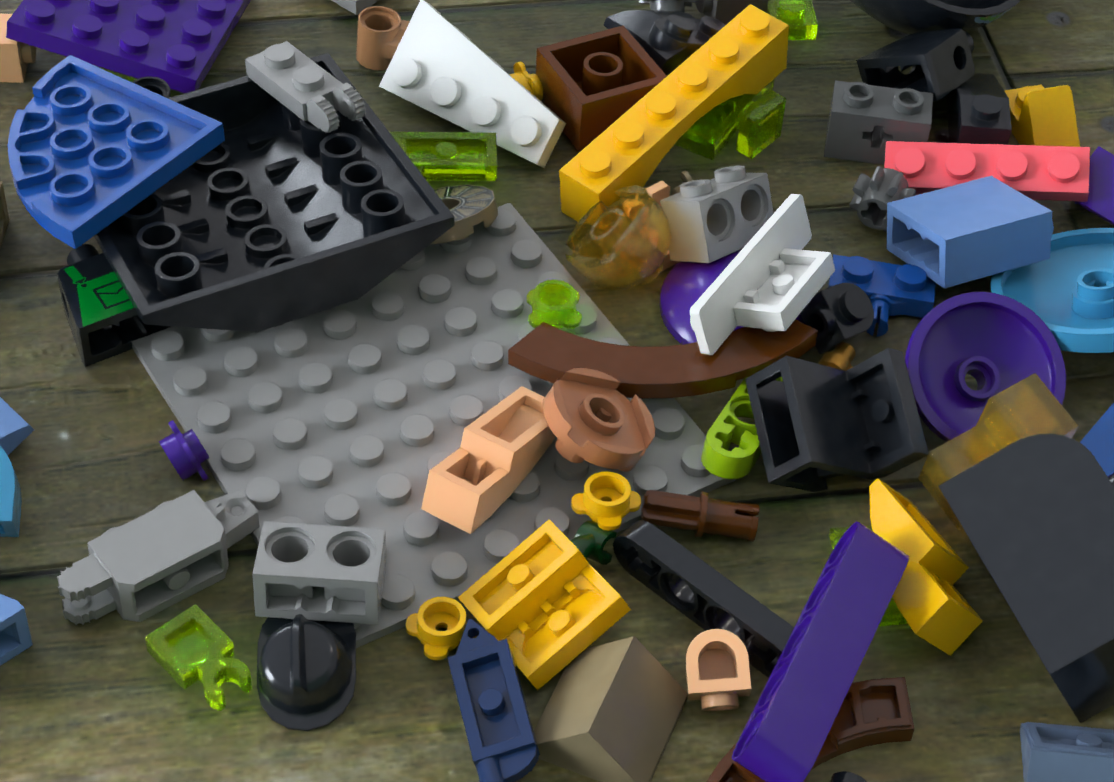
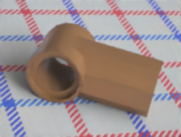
M372 6L362 10L358 15L356 59L359 64L372 70H386L410 21L401 20L400 15L396 11L384 6Z

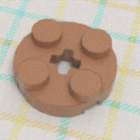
M573 368L566 371L561 380L557 379L543 399L544 417L549 428L558 438L555 446L563 458L573 463L587 461L603 468L618 469L624 472H629L636 466L655 436V424L650 411L636 394L629 401L623 394L618 392L616 389L620 385V381L606 373L588 368Z

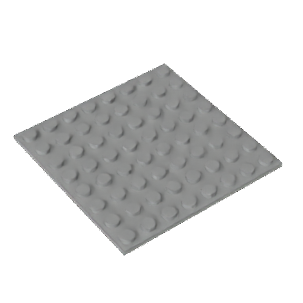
M511 203L497 207L498 216L489 227H484L482 221L473 226L474 233L467 238L428 245L358 300L259 332L172 326L132 341L134 352L184 431L187 432L193 429L210 457L204 462L224 494L241 490L258 510L260 527L250 533L257 546L260 540L263 521L385 529L386 573L378 625L353 623L356 632V648L406 627L408 616L418 613L420 606L431 598L449 597L460 603L461 601L458 597L549 519L569 540H572L579 527L584 522L591 520L588 515L577 514L572 510V497L577 493H584L586 480L595 473L608 471L622 475L630 483L631 491L637 492L641 497L640 509L636 512H629L622 518L620 528L613 530L617 533L627 529L634 522L642 520V502L648 490L699 497L702 491L710 492L736 480L715 476L703 466L701 454L706 435L675 398L641 399L652 415L655 424V436L642 458L631 471L624 472L618 469L603 468L587 461L582 463L570 462L557 451L555 442L558 438L555 437L534 468L511 496L472 534L421 509L429 470L460 448L465 427L521 386L544 397L554 383L534 377L508 364V350L532 330L545 322L579 337L604 343L630 346Z

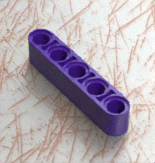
M856 521L846 530L830 554L733 751L732 759L765 782H803L809 774L909 561V556L860 522Z

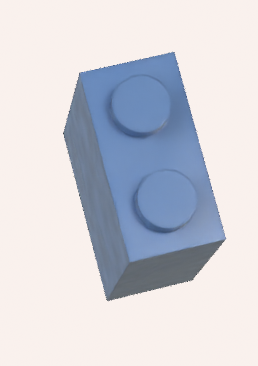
M988 176L887 203V250L907 264L922 268L928 278L941 287L948 288L1050 259L1051 236L1054 230L1052 221L1053 211L993 176Z

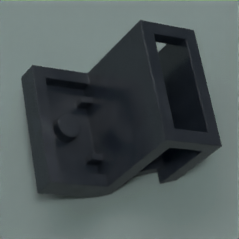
M887 348L847 371L785 356L745 379L766 475L770 484L817 492L828 489L827 478L841 475H850L869 480L882 478L929 455L902 351ZM782 376L783 382L776 379Z

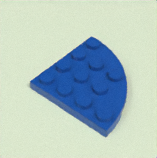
M69 55L50 69L33 86L34 97L25 109H17L10 127L7 146L13 182L26 210L40 226L55 238L77 249L225 141L222 122Z

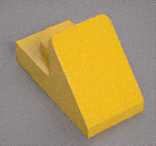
M1041 84L1004 90L1009 98L1011 132L1020 145L1080 147L1073 94L1069 85L1044 88Z

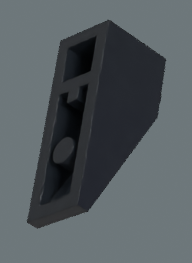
M975 73L974 76L946 95L949 143L1008 145L1012 131L1009 98L994 74Z

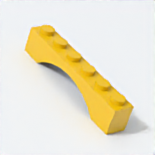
M751 4L748 5L559 170L561 212L599 236L623 216L625 200L635 192L643 189L664 156L697 120L730 98L744 94H758L786 69L789 25Z

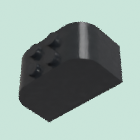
M1059 434L1028 436L1013 442L938 487L1078 721L1082 723L1114 705V473L1107 476L1093 454L1084 445L1072 438Z

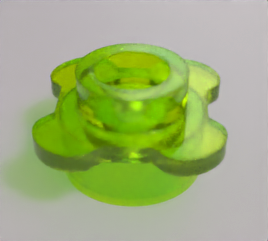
M547 280L538 284L535 289L527 293L526 297L527 303L532 306V313L528 317L529 324L533 328L538 327L543 322L558 329L563 327L574 329L578 327L582 322V314L576 309V304L580 299L579 293L569 283L561 280Z

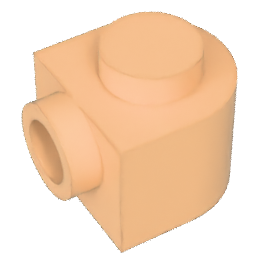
M710 629L697 635L690 643L686 653L685 669L688 701L701 700L703 711H724L739 708L738 697L750 696L752 689L749 656L744 643L734 633L724 629Z

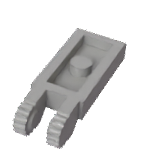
M288 41L271 45L265 51L245 59L246 73L252 81L303 121L308 120L318 129L321 128L322 132L329 133L338 129L340 121L338 120L339 116L336 110L352 121L364 117V114H366L365 103L356 89L354 90L348 83L343 84Z

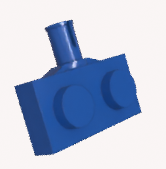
M833 254L832 259L835 272L829 278L828 288L846 282L860 287L867 294L874 310L873 323L866 330L870 335L873 336L876 322L878 323L877 336L887 333L889 316L909 315L923 318L933 309L936 282L928 278L922 268L911 264L898 265L872 261L860 256L847 257Z

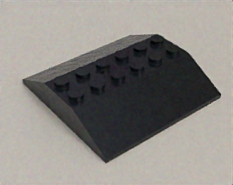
M329 53L310 58L343 84L348 83L354 90L356 89ZM248 76L168 98L222 122L225 141L101 230L94 237L143 324L259 332L358 300L455 225V220L447 206L364 99L363 102L366 108L364 117L352 121L336 110L339 116L338 120L340 121L338 129L325 133L324 131L322 132L321 128L318 129L308 120L303 121Z

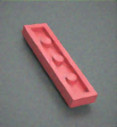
M886 141L884 168L902 172L908 182V188L916 189L915 195L993 176L1032 200L1087 202L1089 195L1090 147Z

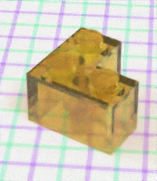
M1034 373L989 398L975 427L930 451L918 478L954 526L960 531L963 527L938 487L939 485L1017 440L1037 434H1059L1072 438L1079 426L1038 375Z

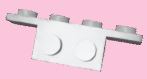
M801 194L789 195L690 308V323L695 332L701 354L713 355L737 326L759 328L768 332L786 331L835 272L831 252L802 250L811 240L812 233L804 199Z

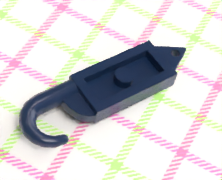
M468 619L456 654L447 657L472 759L480 782H516L532 771L538 762L540 752L513 654L507 639L497 640L473 619Z

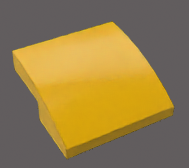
M550 519L458 597L486 631L499 641L507 639L515 665L537 691L631 610L621 595L589 564L581 551Z

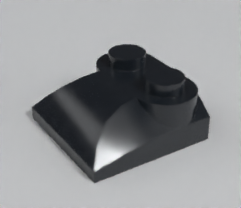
M661 10L622 11L606 17L603 24L607 29L624 25L666 76L725 26L723 22L710 16H702L700 20L682 11Z

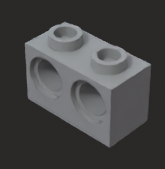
M741 165L723 167L714 171L715 178L685 182L680 185L679 193L660 200L670 261L711 263L744 248L774 214L768 174L746 173L745 166Z
M263 521L252 573L255 617L294 619L296 615L302 614L307 620L378 625L386 573L385 529Z

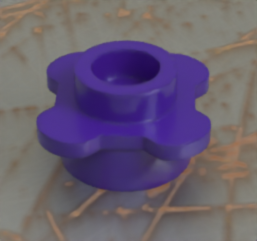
M173 420L168 422L174 433L160 440L159 443L181 479L184 481L197 472L203 481L209 479L201 463L210 457L193 429L182 434Z

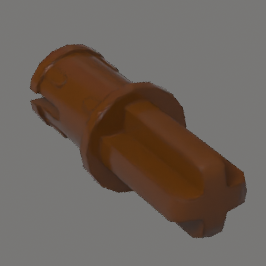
M648 490L643 497L641 517L643 521L653 525L694 531L697 538H701L703 533L754 542L759 517H756V515L759 514L760 508L758 504L736 503L708 498V492L703 491L700 497Z

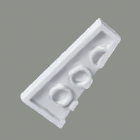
M420 0L379 87L545 168L566 123L529 90L504 71L497 62L471 42L464 33L446 20L431 4L425 0Z

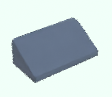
M1034 722L1021 723L1020 740L1024 782H1114V730Z

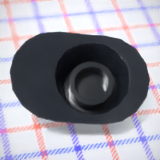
M302 614L296 615L294 619L268 617L261 627L257 649V690L261 706L273 721L287 729L310 731L329 725L344 713L354 696L356 684V632L354 624L307 620Z

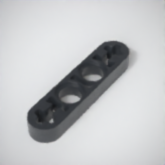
M638 520L615 538L613 549L616 558L631 576L705 631L724 629L734 633L742 640L747 649L749 664L766 677H770L794 629L792 625L647 521Z

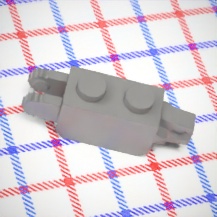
M192 490L174 500L161 503L154 510L122 526L107 530L101 536L87 542L89 556L73 563L70 568L66 567V570L60 571L61 575L57 576L60 596L65 597V599H62L64 618L74 622L75 625L78 623L84 625L85 622L90 623L91 619H98L117 610L123 620L141 622L225 578L229 566L227 549L260 527L258 510L241 490L206 502L200 498L195 490Z

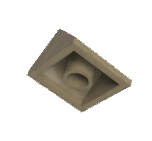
M635 636L587 648L565 667L534 729L540 752L538 759L600 782H651L687 702L688 693Z

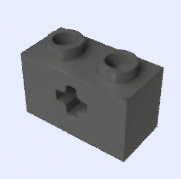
M835 80L827 123L824 157L884 165L886 141L928 142L932 122L933 93L920 92L910 88L897 89L868 85L863 82L851 83Z

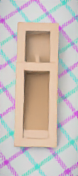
M521 386L465 427L460 448L429 470L421 509L469 534H472L490 518L531 472L556 437L544 417L543 399L545 397Z

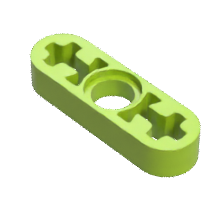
M782 376L776 379L783 382ZM746 378L743 379L708 430L701 454L703 466L713 475L725 479H739L746 476L762 453L756 426L745 423L737 418L748 417L754 419L745 381ZM731 442L739 445L738 448L735 447L732 451H728Z

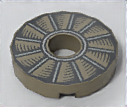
M456 185L433 189L453 214L455 225L431 244L447 243L467 238L474 233L473 226L482 221L486 228L492 225L498 216L493 191L484 186Z

